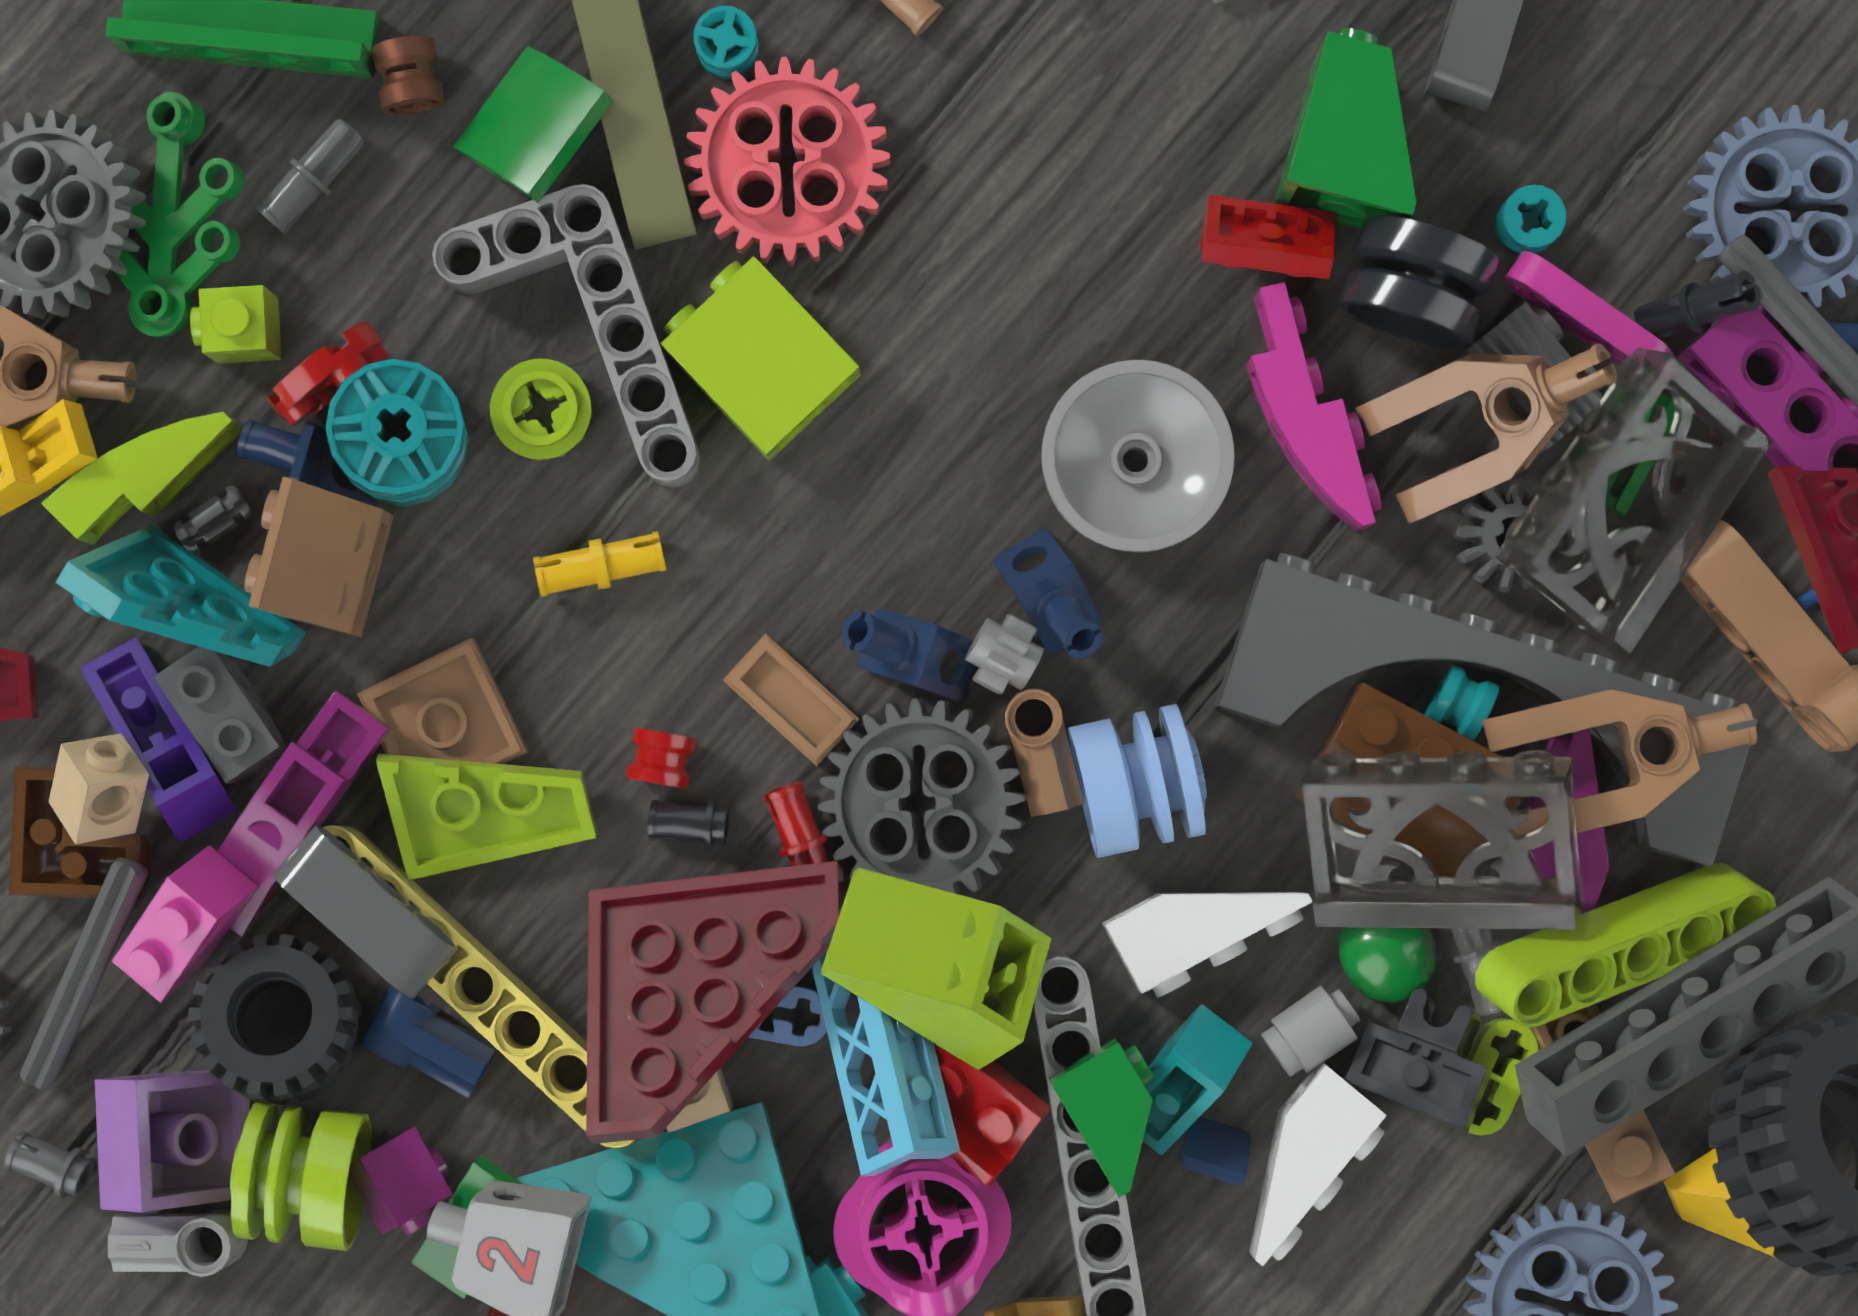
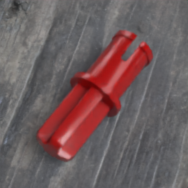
M802 781L792 782L763 794L783 845L779 849L780 857L788 856L791 866L829 862L823 842L828 840V837L818 830L803 789Z

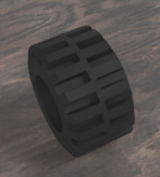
M267 934L253 936L254 944L244 946L238 941L226 948L230 956L223 962L214 957L206 966V969L212 973L206 983L198 980L192 994L198 998L197 1008H189L188 1022L195 1026L196 1034L190 1036L193 1047L201 1053L203 1057L201 1062L211 1074L221 1080L220 1082L248 1099L257 1102L266 1100L276 1105H287L288 1099L296 1098L303 1102L314 1098L312 1091L321 1086L328 1090L337 1082L333 1076L341 1067L348 1070L354 1060V1057L350 1054L353 1044L360 1045L359 1039L363 1031L358 1027V1018H363L361 1003L356 999L354 993L357 990L342 968L320 947L309 941L305 944L300 942L295 936L281 934L280 939H272ZM294 985L301 988L309 996L312 1004V1020L304 1038L289 1051L278 1055L262 1056L253 1052L246 1045L242 1032L244 1014L251 1001L259 993L273 986Z

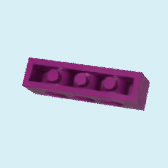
M1761 304L1753 312H1744L1716 321L1709 330L1703 332L1676 357L1775 467L1779 465L1801 466L1802 470L1828 471L1834 468L1833 456L1836 450L1842 449L1853 456L1857 466L1856 472H1858V407L1848 398L1840 399L1824 382L1827 378L1826 372L1808 353L1803 350L1797 352L1781 334L1784 328ZM1750 355L1759 356L1769 364L1771 380L1768 386L1756 384L1748 376L1746 363ZM1793 402L1802 403L1811 410L1814 417V425L1810 433L1800 432L1792 425L1789 412Z

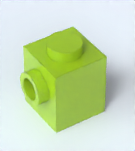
M263 285L199 289V307L191 309L190 326L193 342L196 346H202V353L218 364L282 360L279 300L275 294Z

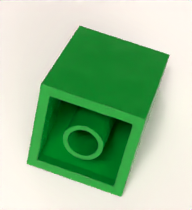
M1343 28L1339 34L1328 31L1313 61L1274 204L1335 212L1336 223L1361 229L1363 220L1369 216L1386 215L1410 219L1413 216L1416 197L1391 48L1377 45L1378 38L1376 36L1352 28Z

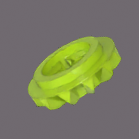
M531 359L509 369L496 384L490 402L491 422L502 443L512 452L536 461L563 457L569 450L584 440L586 430L593 416L589 390L580 376L565 364L550 359ZM531 386H534L536 392L541 394L546 401L567 399V401L559 404V408L551 412L553 420L551 426L554 430L551 434L537 419L528 422L523 420L518 423L516 421L525 417V413L533 408L530 399L533 396L529 389Z

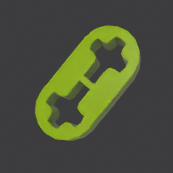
M1499 1018L1485 1024L1478 1033L1467 1056V1060L1488 1067L1492 1072L1490 1079L1494 1080V1084L1487 1100L1496 1106L1491 1117L1480 1115L1475 1123L1472 1122L1469 1133L1483 1136L1493 1134L1502 1129L1508 1121L1521 1093L1515 1065L1538 1052L1537 1039L1532 1030L1521 1026L1515 1020ZM1512 1029L1517 1032L1514 1043L1523 1048L1518 1060L1507 1057L1497 1075L1492 1072V1069L1498 1059L1499 1052L1495 1048L1490 1047L1495 1035L1506 1038Z

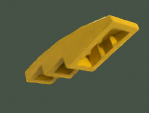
M62 399L19 431L0 426V517L47 492L98 459L82 404Z

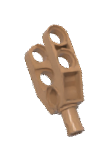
M0 305V341L4 342L3 356L0 360V426L19 431L62 399L75 402L78 398L119 400L125 403H130L133 400L136 388L127 387V384L123 382H110L111 380L136 382V369L133 362L80 360L79 350L23 316ZM44 361L47 366V376L44 383L35 390H29L25 378L28 369L34 363Z
M1595 344L1589 350L1552 367L1546 363L1543 356L1472 353L1356 407L1355 409L1368 437L1472 390L1479 396L1485 421L1498 437L1499 448L1468 463L1459 464L1408 490L1395 494L1408 523L1417 521L1503 483L1528 469L1570 416L1567 402L1617 381L1614 363L1593 373L1587 372V368L1610 358L1605 347L1601 344ZM1512 387L1519 388L1529 397L1531 412L1528 418L1519 416L1510 407L1509 392Z
M1610 689L1483 720L1490 752L1597 726L1613 724L1619 731L1620 753L1630 775L1629 785L1617 790L1507 815L1514 847L1534 844L1645 817L1700 770L1699 763L1702 755L1744 745L1751 746L1757 743L1756 726L1731 732L1727 730L1729 725L1754 720L1749 706L1743 703L1739 704L1738 707L1691 718L1689 713L1685 712L1683 705ZM1653 728L1661 731L1669 742V754L1664 762L1659 765L1649 763L1640 752L1639 742L1647 729Z

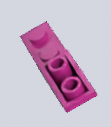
M1285 282L1262 287L1255 295L1254 302L1268 352L1251 356L1246 364L1259 406L1283 453L1308 488L1332 513L1354 531L1367 529L1376 523L1373 512L1381 510V501L1372 473L1363 475L1357 450L1364 449L1365 444L1359 418L1356 412L1346 413L1343 399L1317 404L1315 396L1323 394V382L1315 357L1305 359L1299 335L1307 333V323L1302 303L1298 296L1289 298Z

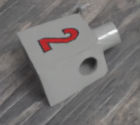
M492 1181L472 1198L468 1210L440 1201L431 1215L427 1228V1238L458 1249L451 1278L452 1283L457 1289L509 1316H559L566 1306L592 1196L530 1185Z

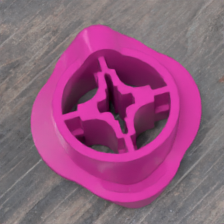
M890 1138L878 1148L879 1153L893 1147L892 1139ZM950 1156L942 1159H910L875 1176L860 1175L841 1200L834 1220L836 1251L848 1274L859 1284L884 1298L896 1310L908 1316H956L974 1298L991 1268L1002 1257L1011 1233L1010 1208L999 1183L994 1180L991 1185L983 1184L975 1176L962 1170ZM924 1180H935L950 1185L962 1193L971 1206L957 1208L956 1202L940 1204L933 1201L926 1192ZM905 1183L906 1200L903 1206L896 1213L882 1216V1223L870 1225L872 1215L880 1201L894 1188ZM916 1200H921L923 1213L927 1215L930 1223V1235L927 1236L929 1252L927 1253L924 1252L921 1237L917 1236L915 1230V1217H918L915 1205ZM974 1228L972 1237L961 1255L950 1264L940 1268L939 1254L942 1247L952 1239L963 1237V1230ZM886 1245L888 1251L906 1250L912 1253L919 1262L921 1272L906 1271L890 1264L877 1252L875 1247Z

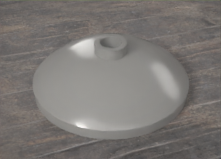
M1127 360L1108 364L1093 370L1079 379L1064 393L1052 411L1046 425L1042 442L1041 464L1046 488L1052 502L1062 517L1077 532L1096 544L1110 549L1132 553L1151 552L1181 543L1199 531L1213 517L1222 504L1231 483L1234 468V444L1231 429L1222 408L1210 391L1198 380L1168 364L1149 360ZM1131 450L1140 451L1146 457V468L1141 472L1127 470L1123 463V456Z

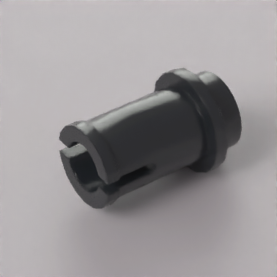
M652 799L647 826L649 841L666 840L702 843L705 850L709 851L713 850L714 845H726L729 830V807L717 806V800L713 799L708 801V805L660 802L659 800Z

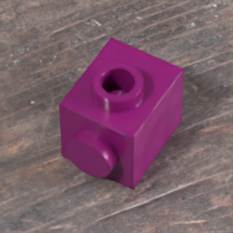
M415 1127L357 1159L350 1165L349 1177L381 1234L401 1225L406 1236L429 1224L436 1204L453 1195L446 1183L450 1181V1173L445 1161L433 1147L427 1149Z

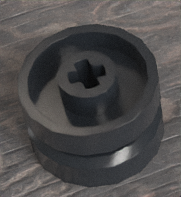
M1386 215L1369 216L1364 219L1354 252L1358 259L1368 268L1353 270L1345 275L1336 303L1339 311L1372 329L1419 344L1459 350L1472 347L1481 314L1479 309L1467 298L1482 296L1490 292L1499 264L1497 255L1474 240L1435 225Z

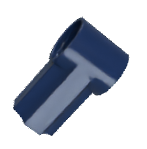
M390 984L362 1033L359 1042L389 1062L404 1068H409L411 1065L467 1098L471 1097L489 1069L498 1049L477 1035L440 1016L441 1010L419 995L414 999L409 998Z

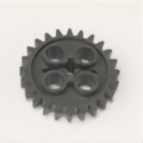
M49 110L44 119L28 112L25 114L24 128L9 121L3 123L5 140L0 142V304L19 315L24 313L38 319H45L49 312L65 318L69 315L70 304L84 309L91 308L90 289L106 295L111 293L110 284L106 278L110 270L122 275L127 274L128 270L119 259L122 251L138 252L140 248L136 242L127 236L129 229L145 226L146 220L131 214V207L141 203L146 199L144 193L128 187L140 175V171L123 162L129 151L127 148L111 141L112 133L75 114L67 117L57 111ZM45 166V170L39 179L40 172L42 168ZM90 198L87 210L83 213V207L86 201ZM10 219L9 226H8L7 230L5 231V226H6L8 220ZM55 251L53 261L49 265L50 256Z
M915 698L911 700L908 717H905L897 702L886 704L885 711L887 723H883L873 713H868L862 716L867 735L863 736L854 730H847L842 734L852 750L849 754L838 751L829 753L828 758L841 770L839 775L820 778L819 783L835 791V799L818 804V810L836 815L837 822L829 825L822 831L823 835L825 834L827 837L842 836L844 844L833 855L835 861L852 855L858 861L852 869L850 879H852L853 872L856 869L862 868L925 886L940 888V890L959 895L958 881L960 880L973 893L982 888L981 878L977 871L979 868L994 876L1003 870L993 853L998 851L1011 854L1017 849V846L1004 833L1006 829H1019L1025 826L1026 821L1010 813V806L1027 800V794L1009 790L1008 782L1016 779L1023 771L1022 768L1016 767L1003 768L1000 761L1010 752L1012 747L1010 744L991 748L987 742L995 729L992 723L973 731L970 729L974 713L972 709H964L955 720H951L949 701L939 700L933 709L932 715H928L923 698ZM917 745H922L925 748L926 759L924 760L922 779L923 793L925 796L935 797L936 807L925 811L924 827H926V838L930 847V857L928 859H923L920 856L919 850L923 825L921 809L910 807L909 803L910 796L920 793L921 789L919 767L915 758V747ZM947 751L958 753L966 762L967 775L963 783L958 787L950 786L939 776L938 763L941 756ZM884 754H891L898 758L903 767V779L895 789L883 786L876 776V764ZM949 815L962 818L969 826L971 833L970 841L963 850L952 849L942 838V824ZM886 818L899 821L906 830V844L899 853L889 851L880 842L878 835L879 827Z

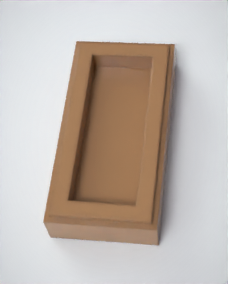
M766 633L723 679L730 688L816 766L844 738L842 734L847 730H851L860 720Z

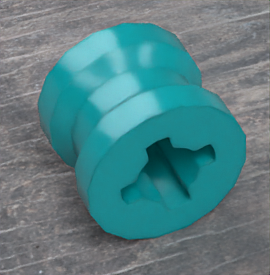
M718 6L709 9L699 18L694 28V45L701 65L709 74L720 79H732V72L737 71L744 76L754 67L759 56V41L753 21L744 11L733 6ZM734 47L742 48L741 50L735 49L733 52L728 53V56L726 57L727 51L732 50Z
M1528 185L1517 189L1501 205L1495 217V233L1498 241L1507 251L1518 256L1523 251L1534 254L1543 252L1561 235L1566 224V209L1563 201L1553 190L1542 185ZM1517 208L1520 209L1521 211L1530 210V212L1525 211V212H1522V213H1521L1519 210H1517ZM1539 215H1540V218H1541V225H1542L1543 227H1540V221H1539V219H1538V216H1539Z
M1452 663L1438 683L1424 715L1440 724L1445 723L1455 728L1458 734L1473 741L1483 727V720H1486L1491 712L1499 692V686L1490 681L1477 683L1467 678L1464 668Z

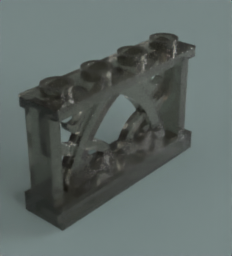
M1637 348L1631 356L1627 357L1616 369L1617 381L1611 384L1596 408L1591 410L1582 419L1578 427L1577 436L1560 461L1551 466L1542 479L1541 489L1524 514L1515 519L1509 526L1505 535V541L1496 553V558L1501 563L1510 567L1578 623V628L1594 641L1629 653L1638 643L1773 443L1758 428L1748 426L1684 369L1680 365V361L1671 353L1646 348ZM1664 388L1672 395L1675 406V416L1668 435H1664L1668 420L1662 405L1655 404V412L1652 419L1648 422L1643 420ZM1693 413L1712 429L1704 442L1686 438ZM1658 459L1652 478V491L1658 508L1657 512L1647 526L1627 525L1616 529L1608 535L1606 524V490L1609 475L1636 463ZM1682 474L1672 490H1670L1671 475L1678 477ZM1568 532L1569 539L1567 544L1556 552L1569 556L1578 555L1583 552L1584 559L1570 570L1555 572L1549 566L1547 560L1565 533ZM1632 540L1636 541L1627 556V551L1621 549L1613 556V553L1625 543ZM1590 575L1600 592V596L1594 605L1572 588Z
M1532 750L1519 753L1515 757L1487 758L1484 753L1478 751L1458 752L1448 758H1421L1417 753L1404 751L1391 753L1383 758L1356 759V756L1351 753L1334 752L1311 761L1300 782L1301 795L1304 797L1315 890V900L1313 902L1315 927L1576 930L1585 898L1583 877H1580L1572 783V759L1570 757H1553L1547 751ZM1539 796L1548 806V820L1538 830L1519 835L1514 828L1521 826L1527 820L1531 805L1524 810L1518 811L1508 805L1506 797ZM1335 797H1367L1369 799L1371 807L1368 810L1360 811L1351 805L1348 808L1349 816L1357 825L1366 829H1372L1369 835L1353 832L1344 827L1335 818L1332 812V801ZM1392 797H1399V798L1393 803ZM1436 804L1465 820L1489 841L1474 848L1465 856L1459 865L1456 876H1437L1434 867L1422 853L1409 845L1393 841L1400 831L1414 818ZM1553 840L1557 877H1543L1530 850L1543 846ZM1335 842L1361 851L1352 876L1338 875ZM1383 856L1405 862L1414 870L1415 876H1392L1391 870L1398 868L1400 862L1382 860ZM1501 856L1503 860L1492 862L1490 868L1496 870L1500 876H1478L1476 867L1480 863Z

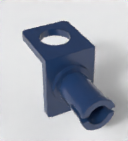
M248 419L245 423L238 443V458L250 459L290 471L289 478L375 507L377 502L356 489H345L336 482L334 469L337 462L331 454L326 430L317 423L306 421L301 435L263 425L252 419Z
M1047 529L1038 531L993 559L994 565L1017 596L1032 626L1037 628L1036 634L1048 653H1054L1064 647L1070 656L1084 658L1093 654L1102 643L1103 633L1098 628H1100L1099 625L1102 620L1072 561ZM1037 552L1047 553L1046 559L1037 568L1026 572L1016 571L1017 565L1026 556Z
M877 609L874 615L864 611H856L846 619L842 628V642L846 648L861 652L857 661V666L860 669L919 687L955 702L963 700L975 665L965 660L974 640L941 626L884 609ZM955 648L959 655L958 669L949 681L943 682L940 676L941 661L950 649Z

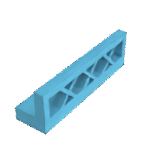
M826 951L812 966L861 1176L878 1175L910 1159H942L960 1151L934 1043L858 996L861 1011L855 1028L850 1026L845 1008L851 992L820 973L827 954ZM865 1053L872 1057L875 1069V1076L870 1090L863 1086L860 1074ZM880 1116L887 1120L893 1143L892 1148L882 1153H879L874 1133Z

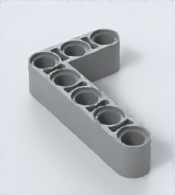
M585 184L570 186L543 196L539 203L531 200L452 228L439 237L432 253L434 266L450 287L457 292L468 295L484 292L569 261L641 465L652 480L661 486L669 488L683 486L694 478L701 462L699 449L664 350L660 344L659 336L616 216L601 191ZM583 205H592L599 208L602 215L600 222L594 229L589 232L580 233L570 228V217L575 209ZM524 226H533L541 231L540 243L535 250L526 254H518L511 251L510 240L516 230ZM466 247L480 250L481 260L475 271L462 276L451 272V260L457 251ZM610 263L622 268L623 276L615 289L609 292H599L591 288V275L597 267ZM632 322L643 327L644 337L636 349L629 352H621L612 347V334L621 324ZM649 381L658 382L665 387V398L659 408L654 411L643 412L633 407V393L639 385ZM670 440L684 444L687 455L685 462L680 468L671 472H664L655 468L653 456L660 444Z

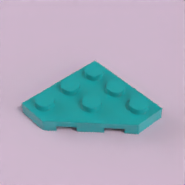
M153 525L69 560L55 582L73 595V600L77 606L91 615L105 617L116 623L268 667L293 654L306 634L305 631L284 617L250 607V593L245 592V589L195 554L189 552L185 547Z

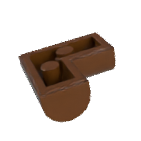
M15 766L9 895L97 898L111 865L119 857H125L144 865L148 870V876L137 900L142 899L147 891L150 875V848L147 837L144 835H122L75 844L49 804L56 768Z

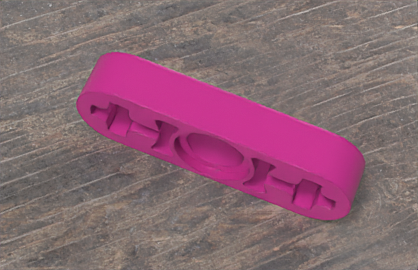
M1523 251L1504 277L1507 286L1535 308L1546 310L1558 324L1591 347L1595 344L1604 346L1610 355L1609 360L1644 382L1655 384L1674 358L1671 349L1660 339L1556 266L1534 253Z

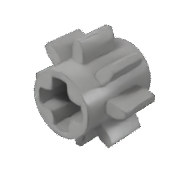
M1007 614L1002 625L987 618L965 657L966 661L979 667L972 680L997 694L1003 693L1007 683L1022 690L1036 669L1044 651V648L1031 642L1037 628L1012 614Z

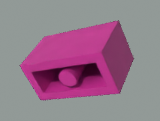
M210 845L166 878L112 962L160 1003L163 1002L204 967L258 886Z

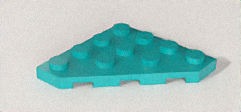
M762 1102L724 1113L669 1133L668 1131L663 1132L656 1138L640 1139L630 1143L628 1146L611 1148L517 1178L523 1185L592 1196L576 1265L666 1316H822L768 1113Z

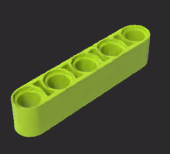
M1715 863L1712 867L1700 868L1496 947L1481 960L1476 970V988L1486 999L1521 1026L1528 1028L1540 1026L1661 978L1776 908L1775 898L1769 891L1729 865Z

